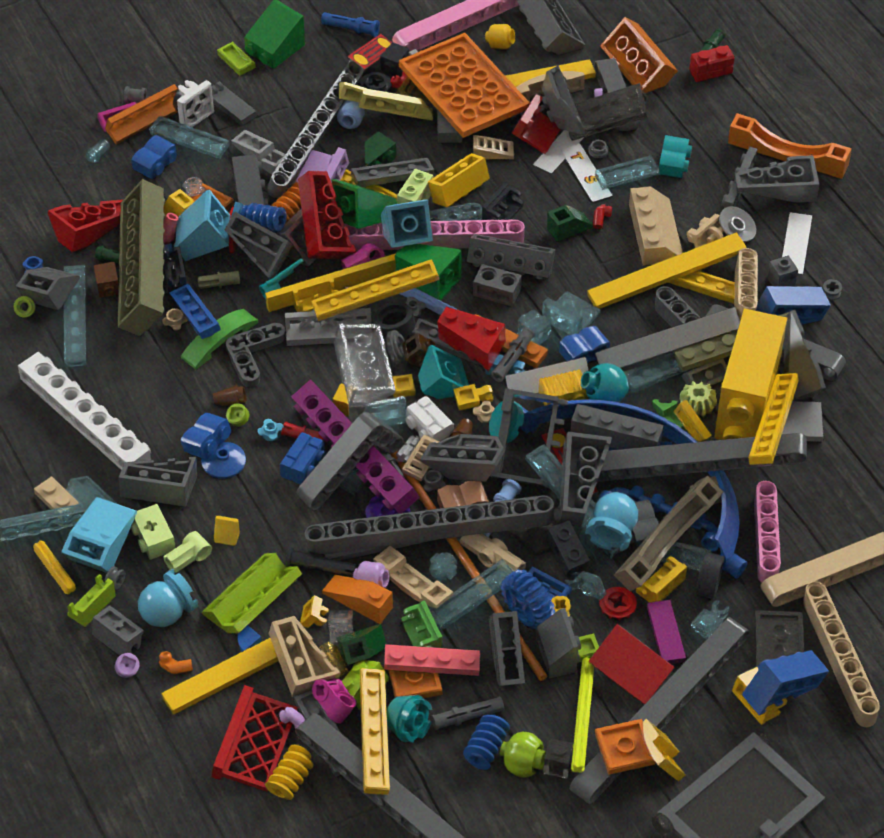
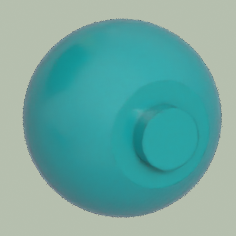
M599 364L589 372H584L581 377V387L586 389V394L590 400L621 402L629 390L625 373L614 364Z

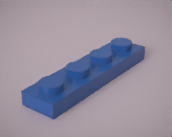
M189 284L170 292L172 300L201 339L210 337L221 330L219 323Z

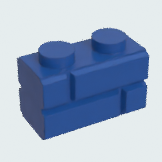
M303 432L300 433L279 464L280 475L287 480H293V482L301 485L326 455L323 440L311 437V435Z

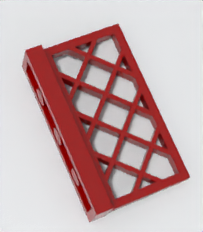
M244 685L213 765L211 777L221 780V777H225L268 792L265 783L255 780L252 773L263 769L267 775L266 782H268L269 777L278 765L293 724L290 721L288 723L280 722L275 713L285 710L287 707H292L297 711L298 707L254 693L252 687ZM254 702L265 704L267 710L257 714L253 708ZM271 715L275 724L264 728L260 719ZM256 721L260 730L249 734L245 727L246 724ZM279 729L282 738L272 742L268 732ZM263 735L268 744L257 748L252 739ZM248 741L252 751L241 754L238 745ZM271 749L275 758L264 762L260 753ZM256 755L260 765L249 769L244 759ZM240 761L245 770L241 773L229 771L230 765Z

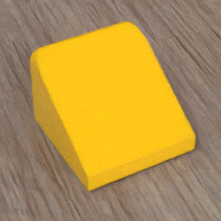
M341 383L333 397V403L348 417V399L345 386Z
M216 516L214 542L235 546L240 534L238 519Z

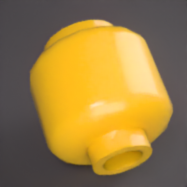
M494 24L486 32L485 40L494 50L508 49L515 42V32L508 24Z

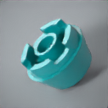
M419 695L398 696L392 700L386 711L387 727L403 742H414L417 737L423 738L432 722L428 720L429 710H432V706Z

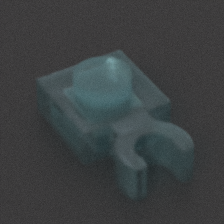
M714 601L711 611L704 608L691 623L690 629L708 639L724 622L723 619L728 616L730 607L727 606L724 610H718L720 601Z

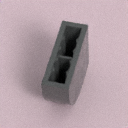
M517 611L493 613L489 617V627L499 686L524 684Z

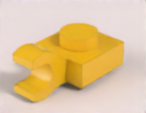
M475 384L453 389L459 411L480 406V401L491 402L494 400L491 385L476 389Z

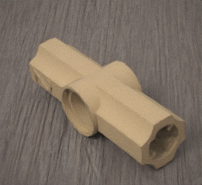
M484 534L462 536L460 539V544L478 555L481 563L488 568L496 567L507 576L513 571L526 568V562L509 552L506 545L497 538L491 540Z

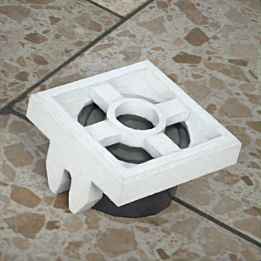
M186 80L185 86H178L179 90L173 99V107L179 113L180 129L184 132L214 113L212 86L207 80L200 85Z

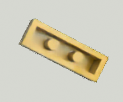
M471 153L429 180L428 185L433 203L449 207L455 201L468 195L470 191L480 187L485 181L489 180L485 157Z

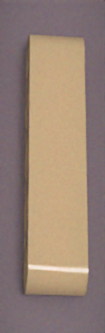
M743 248L739 251L735 266L734 307L740 321L744 308L754 311L757 308L758 255L756 251L749 248Z

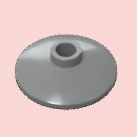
M733 206L722 210L719 222L727 235L737 232L743 242H748L756 235V225L747 212Z

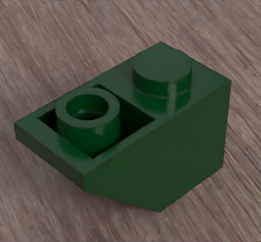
M379 131L365 141V167L391 163L396 158V143Z
M563 205L547 212V230L556 242L593 228V224L582 211L570 206Z
M381 624L336 637L341 658L347 665L371 658L385 649V644L387 645Z

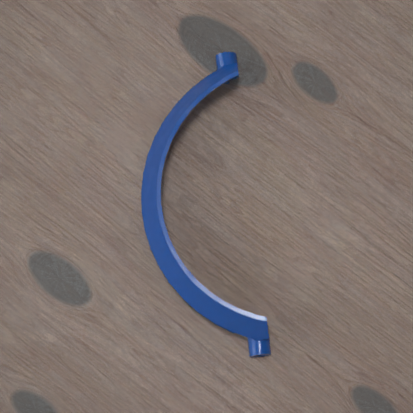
M605 400L568 401L567 406H558L556 419L572 418L577 404L664 425L663 436L676 444L698 442L686 431L666 418L633 405ZM553 404L531 411L522 407L524 422L522 427L519 426V429L525 433H534L539 424L551 421ZM724 470L709 471V475L716 477L718 486L723 491L721 494V520L714 538L721 550V556H724L722 570L737 579L745 571L748 562L734 553L739 532V511L735 493Z

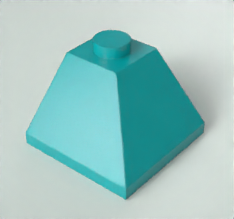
M433 345L428 347L418 375L422 392L436 399L454 397L453 389L469 385L461 359Z

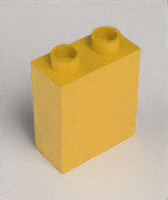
M744 308L721 387L714 441L756 436L775 377L779 372L787 324L786 317Z

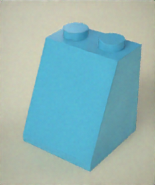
M210 190L205 191L178 217L174 247L180 246L181 255L185 261L229 246V234L225 231V228L231 219V215Z
M427 199L385 206L381 213L383 235L391 248L433 241Z

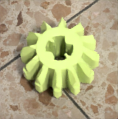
M692 381L691 385L685 384L680 393V403L687 400L695 413L703 418L706 413L711 414L717 403L715 390L711 389L710 384L703 385L702 381L699 384H696L694 381Z

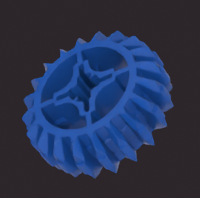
M518 569L515 572H511L502 581L500 587L502 596L505 598L504 602L507 603L508 609L512 612L517 611L518 620L522 621L524 626L537 630V626L555 613V606L551 602L552 597L547 593L548 590L530 572Z

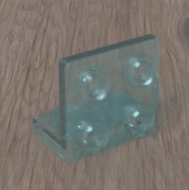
M565 292L557 301L547 297L542 307V320L569 335L578 334L583 328L588 327L600 314L599 308L569 292Z

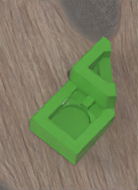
M658 399L652 400V406L659 416L666 418L686 431L674 413L678 406V401L660 403Z

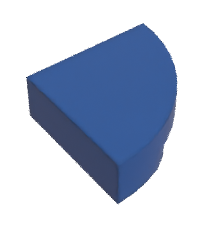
M248 625L238 633V644L241 652L262 641L261 636Z

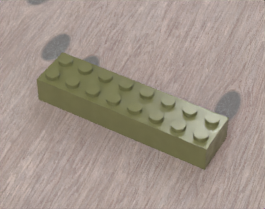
M144 179L121 202L118 328L141 336L148 330L157 318H160L164 312V188Z

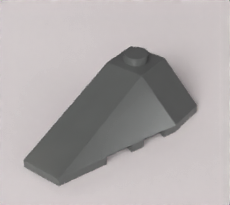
M813 155L792 156L787 158L785 162L777 164L775 161L770 163L768 167H755L735 173L737 191L796 203L817 202L819 180Z

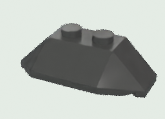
M558 65L546 72L542 86L544 93L542 101L545 108L550 109L547 111L551 123L555 121L558 129L584 134L586 132L566 80Z
M459 434L438 443H430L420 460L423 464L439 471L448 479L487 481L499 463L505 449L498 436Z

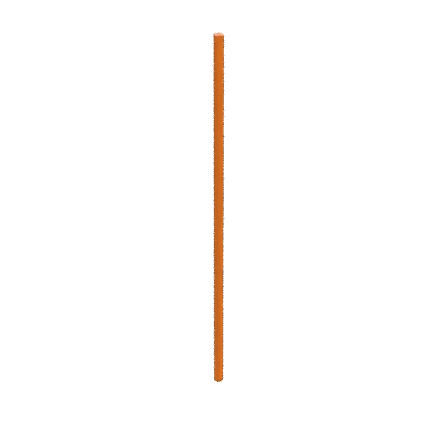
M398 451L392 454L390 453L392 458H395L396 460L398 459V457L396 456ZM401 461L398 462V467L402 471L405 463ZM403 473L409 484L420 496L419 499L427 510L437 509L419 481ZM446 538L495 613L505 612L457 538ZM520 635L521 653L537 678L543 681L547 678V674Z

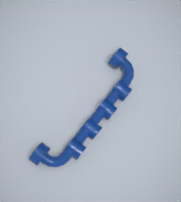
M633 486L631 490L615 487L609 491H602L597 499L598 501L599 498L606 494L619 492L626 494L634 502L649 500L654 513L660 511L668 514L678 503L675 502L673 506L665 504V498L660 494H654L652 498L644 496L645 492L640 486ZM703 513L691 527L708 530L709 532L705 533L701 544L708 551H716L719 546L714 538L718 528L715 524L706 520L707 515Z

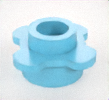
M271 419L264 420V425L258 429V434L267 441H275L279 438L280 431H282L284 426L282 423H275Z

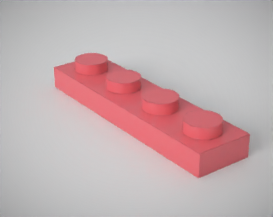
M385 644L384 670L479 676L480 651Z

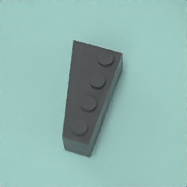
M567 432L563 445L559 524L569 520L573 526H582L612 437Z

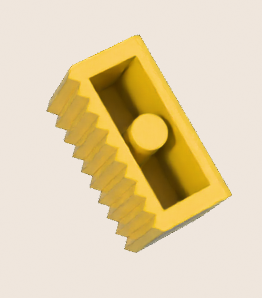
M580 369L539 379V394L557 396L559 399L567 401L588 400L586 389L581 387L582 373ZM543 402V403H544V406L549 405V404H552V403Z

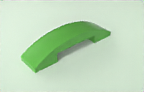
M245 309L236 310L216 320L221 330L204 339H201L198 335L185 349L181 358L195 370L212 358V351L236 333H243L251 329L258 323V319Z

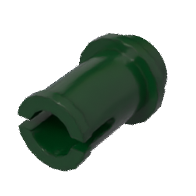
M104 245L97 247L95 258L100 262L104 260L115 262V264L119 265V251L108 249Z

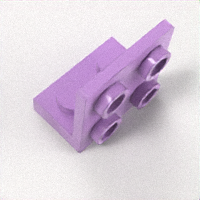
M338 147L336 153L332 156L312 150L298 178L307 171H327L331 183L332 179L341 180L349 164L346 149Z

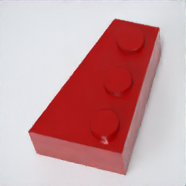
M449 307L444 309L437 321L438 337L441 341L458 352L460 350L468 355L469 359L480 362L484 365V369L490 370L506 342L504 323Z

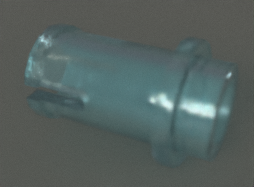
M100 139L92 148H88L86 151L87 160L92 163L98 162L101 156L109 150V143L106 140Z

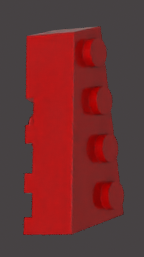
M307 171L298 178L308 258L344 259L355 253L356 249L350 242V233L341 216L343 213L341 208L337 206L336 194L328 172Z

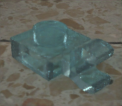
M585 571L581 573L573 572L574 580H565L566 585L572 587V590L581 589L586 596L601 600L606 595L600 576Z

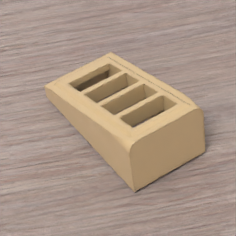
M473 135V154L485 157V159H514L513 142Z
M423 435L401 472L422 481L430 467L423 464L420 459L430 443H438L439 441ZM412 465L422 469V471L412 467Z

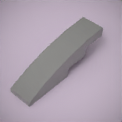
M244 130L231 140L232 144L244 155L256 154L257 162L261 161L262 168L273 174L286 155L276 150L273 142L247 130ZM301 170L299 171V173L297 174V176L295 177V179L293 180V182L291 183V185H293L294 183H296V180H297V178H298V176H299Z

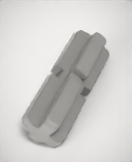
M410 436L396 454L398 462H407L420 440L418 436Z

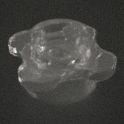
M197 177L188 178L183 183V188L186 189V194L189 197L205 192V188L202 187V180Z

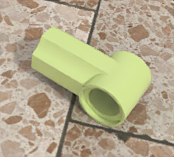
M193 531L183 539L180 546L163 556L164 562L170 570L174 569V572L177 573L194 560L202 561L206 559L212 551V546L197 531Z

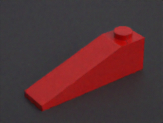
M123 200L102 201L100 205L95 206L82 203L81 207L74 208L71 205H63L48 210V216L58 242L71 252L89 246L120 224L121 202Z

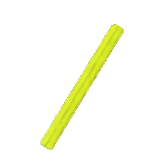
M586 657L582 660L571 764V770L582 773L585 769L594 666L588 662L590 658Z

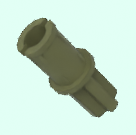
M239 271L217 272L214 275L198 277L200 289L217 286L222 288V286L240 284Z

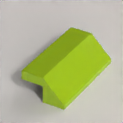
M266 553L202 611V614L227 633H239L302 573L297 566L285 567L276 553Z

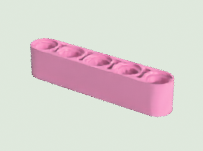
M770 481L758 483L754 499L757 576L760 582L778 574L781 564L777 488Z

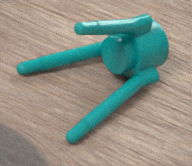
M299 259L274 278L259 286L265 300V293L280 289L281 287L278 282L294 272L293 269L301 264L303 259Z

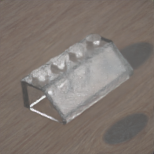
M338 324L333 342L342 382L346 390L348 406L370 407L394 394L395 385L381 326L371 324Z

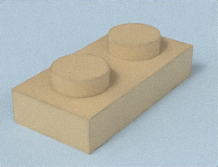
M52 476L34 488L35 494L61 520L80 509L79 502Z

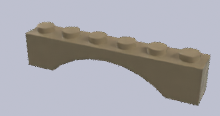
M709 476L695 482L618 569L614 576L629 591L641 587L655 571L657 565L672 545L714 504L723 491Z

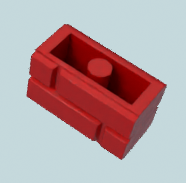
M728 45L710 50H702L691 54L689 70L696 82L733 73L735 57Z

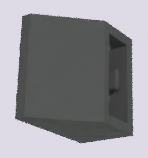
M49 267L26 270L16 287L22 296L30 297L35 304L59 310L79 281L80 276Z
M565 608L558 610L537 626L536 641L549 678L576 673L577 663L580 662L578 652L581 649L580 639L578 635L574 636V622L571 616L568 617Z

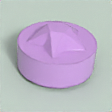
M131 653L121 654L115 662V670L123 678L133 677L139 669V660Z

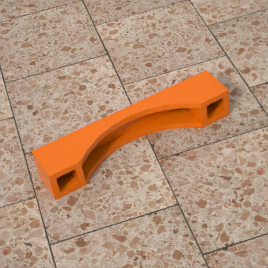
M738 113L730 125L728 144L744 149H749V147L757 148V153L783 161L792 156L813 155L816 171L841 179L849 166L851 148L835 143L816 146L793 143L771 133L756 119Z

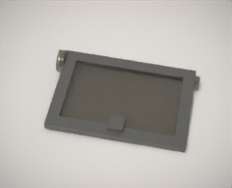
M753 732L652 817L651 821L655 830L665 838H668L673 833L679 838H782L824 802L825 797L770 747V740L766 735L760 734L758 736Z

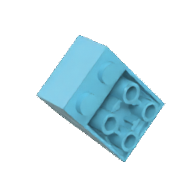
M96 497L70 531L61 553L74 562L107 573L117 560L137 511Z

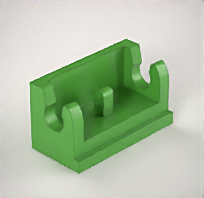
M425 600L404 609L403 612L406 616L401 618V622L412 645L416 647L442 648V635Z

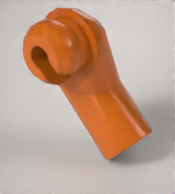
M168 651L162 652L159 655L160 666L171 674L193 671L191 659L176 661Z

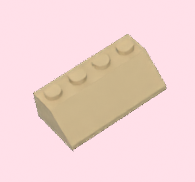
M652 187L630 188L629 207L643 266L654 265L682 254L670 199Z

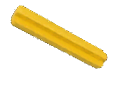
M39 541L33 545L35 553L64 593L70 594L76 589L75 583L45 542Z

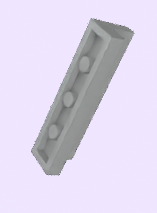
M370 308L353 309L324 319L321 322H313L314 319H317L314 311L285 313L287 346L372 341ZM357 316H366L364 320H357L355 318ZM339 317H342V318H343L342 321H335V320H334L335 318H339ZM290 320H300V321H301L300 323H297V324H290Z

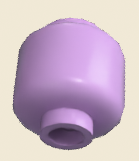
M364 561L355 569L353 578L371 581L386 587L389 582V571L382 563Z

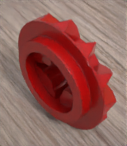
M612 587L605 590L599 600L602 614H607L609 619L612 617L618 618L619 621L621 618H629L632 613H635L637 605L634 594L623 587ZM622 599V605L615 609L614 603Z

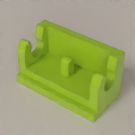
M100 574L95 578L96 584L75 605L71 602L67 606V615L84 627L116 596L113 581L108 578L104 583Z

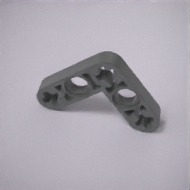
M272 323L231 336L226 340L227 354L241 383L245 387L252 388L260 383V371L251 353L282 343L286 338L285 327L282 324ZM254 337H259L262 339L260 342L257 343L250 341ZM247 359L248 363L239 364L238 360ZM247 371L250 372V375H251V377H253V378H250L249 376H247Z

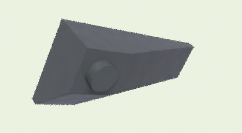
M793 310L785 316L787 324L784 340L783 374H798L799 382L793 401L797 402L814 398L826 387L817 360L812 361L810 352L812 348L810 343L804 342L803 327L796 311Z

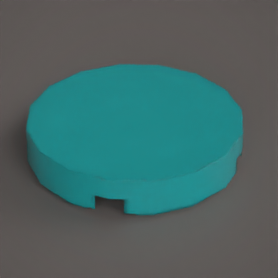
M503 401L495 407L489 421L490 436L499 437ZM515 401L507 443L518 436L519 432L517 430L519 426L522 427L524 422L522 406Z

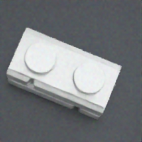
M426 396L406 409V423L409 428H415L418 431L420 438L423 435H427L440 442L449 438L454 430V423Z

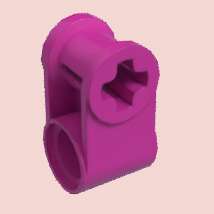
M333 678L329 681L320 679L314 682L312 687L314 698L333 722L343 723L356 706L355 698L348 692L340 679Z

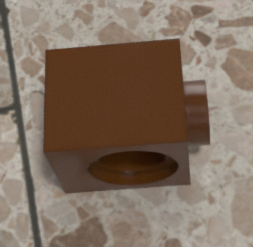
M115 262L94 265L99 298L118 295L119 282Z

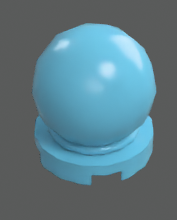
M619 492L609 493L599 498L594 507L593 519L589 520L585 531L586 534L591 536L590 541L598 547L610 551L612 547H620V551L627 549L632 538L631 532L638 521V508L634 500L626 494Z
M174 569L163 575L164 582L156 581L149 584L139 596L138 610L143 620L151 626L166 627L172 625L182 616L183 609L190 613L199 606L198 600L195 599L193 601L189 594L193 590L180 573L174 575Z

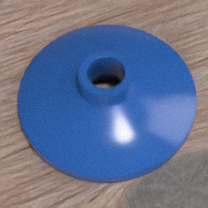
M223 442L218 444L211 456L205 459L202 458L201 462L207 474L215 478L226 479L239 474L246 464V456L243 449L231 442Z

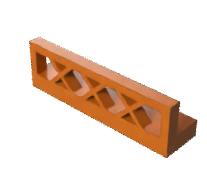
M173 84L108 118L105 130L114 143L118 144L177 113L178 111L173 107V99L178 88Z

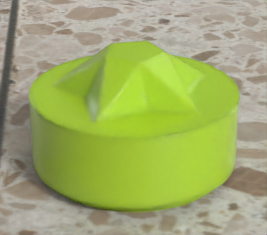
M233 404L228 408L226 418L233 426L240 427L248 421L249 411L242 404Z

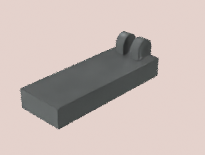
M220 81L215 84L216 86L212 85L213 104L238 124L243 126L257 117L255 109L235 95Z

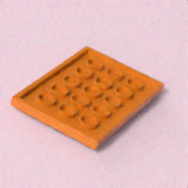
M466 33L399 60V67L462 138L525 111L530 105V102Z

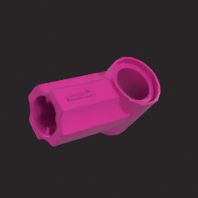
M366 243L359 251L342 259L341 265L343 269L385 257L383 250L376 245ZM375 250V255L369 258L370 253Z

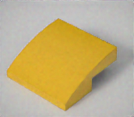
M645 719L643 721V732L649 752L657 765L679 782L685 776L684 772L673 760L679 753V750L666 734L649 720Z

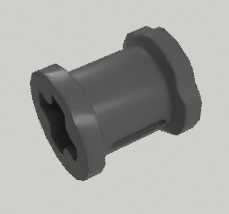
M130 86L125 87V104H129V102L139 103L147 99L146 88L132 89Z

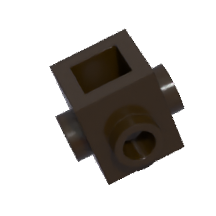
M417 332L402 343L405 360L409 364L421 369L428 347L430 345L437 347L435 342Z

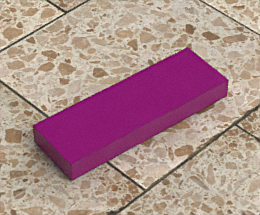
M671 601L647 603V610L659 655L670 664L686 662Z

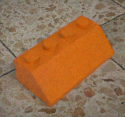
M626 17L622 19L600 45L609 58L616 59L620 71L638 91L647 93L663 87L678 72L639 24Z

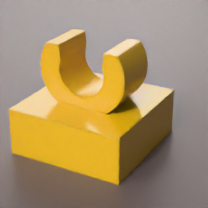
M314 595L303 605L300 622L302 626L309 628L313 623L323 626L327 622V619L320 616H324L329 611L328 608L321 606L322 598Z

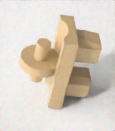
M715 214L710 219L704 217L700 221L697 230L691 228L687 232L688 241L694 243L695 248L723 238L722 233L724 230L719 222L720 215Z

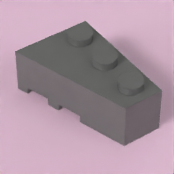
M237 212L233 213L225 228L230 237L269 279L277 275L293 246L288 240Z

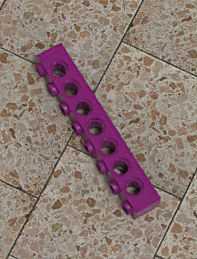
M311 379L291 396L296 403L293 407L301 416L304 414L308 416L306 421L313 429L316 427L320 429L318 434L326 443L329 440L333 443L331 448L352 424ZM374 446L369 449L354 467L358 470L356 475L363 483L368 481L371 484L369 489L376 497L381 495L384 498L382 503L389 511L394 509L398 514H402L420 498L414 488Z

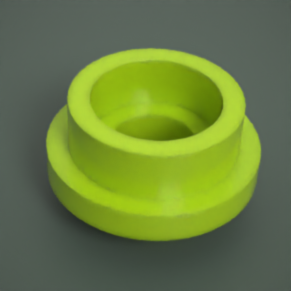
M21 296L14 303V311L20 317H29L35 311V303L30 297ZM23 303L28 304V309L26 311L22 310L21 308Z

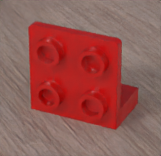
M536 94L512 134L546 154L560 129H558L555 121L551 123L549 117L539 112L542 108L539 104L543 98Z

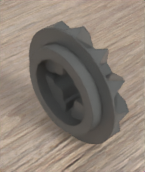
M396 330L388 332L386 347L388 348L391 360L396 364L405 363L406 360L402 343L405 342L403 336Z

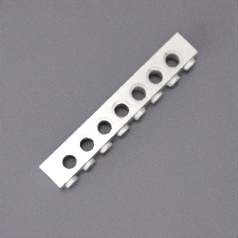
M37 352L18 365L21 380L121 470L125 462L151 460V450L144 442L141 443L131 430L127 431L117 418L110 416L104 406H99L89 393L83 392L78 383L71 381L62 369H57L50 358L44 357Z

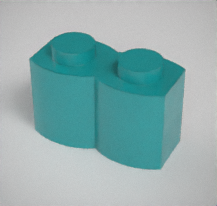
M665 135L658 174L682 178L683 172H687L689 160H686V157L690 158L692 151L689 139Z

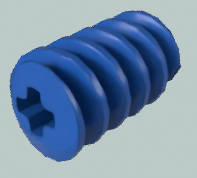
M257 203L243 206L240 215L275 233L280 232L284 228L287 219L284 207L264 206Z
M487 714L482 716L480 723L476 726V731L468 741V746L464 749L465 759L478 769H489L490 763L494 761V755L498 753L497 747H500L502 740L506 738L505 732L510 730L508 722L495 715Z

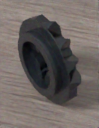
M371 72L361 78L360 86L366 89L388 92L391 88V79L384 73Z

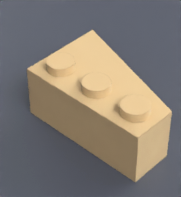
M295 616L272 622L269 636L292 697L312 690L316 680L323 679L329 681L333 678L339 679L340 671L336 667L334 668L328 661L327 655L312 641L313 638Z

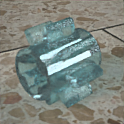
M442 552L440 555L436 553L430 559L432 564L429 570L437 580L441 581L447 578L451 580L457 574L455 570L457 568V560L450 553Z

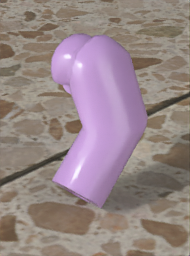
M287 707L285 710L280 711L281 721L284 723L292 722L295 729L305 721V717L292 707Z

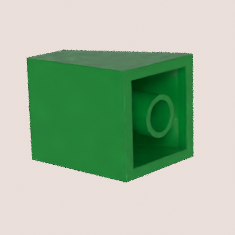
M273 0L244 37L245 51L263 64L274 69L305 46L304 16L282 2Z
M332 179V186L336 194L335 200L337 206L342 210L343 215L341 217L344 224L360 229L382 223L381 213L385 206L397 204V198Z
M424 244L406 245L402 249L400 248L395 254V272L432 259L439 275V280L417 287L422 292L441 301L461 280V250Z

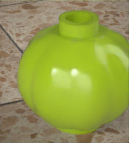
M518 732L508 742L504 741L502 743L500 755L504 757V765L509 772L524 778L536 773V770H532V767L540 770L543 769L547 758V751L543 750L544 745L542 741L533 733Z

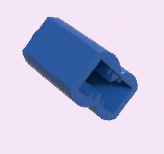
M158 135L153 136L132 157L133 169L151 179L155 178L163 172L165 166L175 161L177 157L176 145Z
M596 326L586 327L578 334L565 336L560 341L559 353L566 361L586 357L588 364L590 361L597 360L595 353L610 348V342Z
M210 413L203 414L196 421L194 427L189 428L183 434L180 441L184 452L204 459L208 458L215 452L218 444L223 443L229 437L231 428L227 419Z

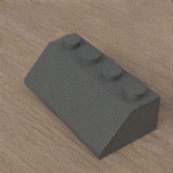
M517 0L520 5V11L527 16V22L535 29L534 34L543 42L542 47L547 52L552 51L560 55L582 49L586 46L558 0Z

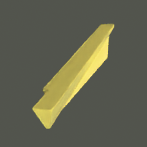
M347 82L339 83V99L359 102V108L433 121V109L429 108L421 98L366 89Z

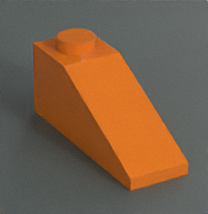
M334 575L322 590L324 595L379 624L382 623L393 609V593L371 581Z

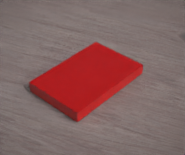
M618 624L588 661L644 705L657 692L674 669L673 665Z

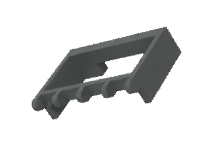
M505 388L501 409L503 414L498 437L505 450L515 398L552 403L553 410L540 480L503 474L502 467L505 452L490 477L491 479L503 481L511 479L521 484L552 489L553 483L545 482L547 468L556 469L557 464L549 462L551 446L560 447L561 442L553 441L555 424L564 425V420L556 419L559 405L567 406L568 401L559 399L557 396Z

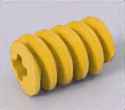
M295 744L291 745L288 748V752L284 754L283 759L278 763V767L274 769L273 774L269 777L268 782L265 783L268 791L280 798L292 800L294 797L292 792H297L299 789L297 784L301 785L304 782L302 777H306L309 774L307 769L313 768V763L310 760L311 754L304 747Z

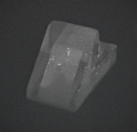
M333 610L329 612L330 642H337L336 637L353 632V610Z

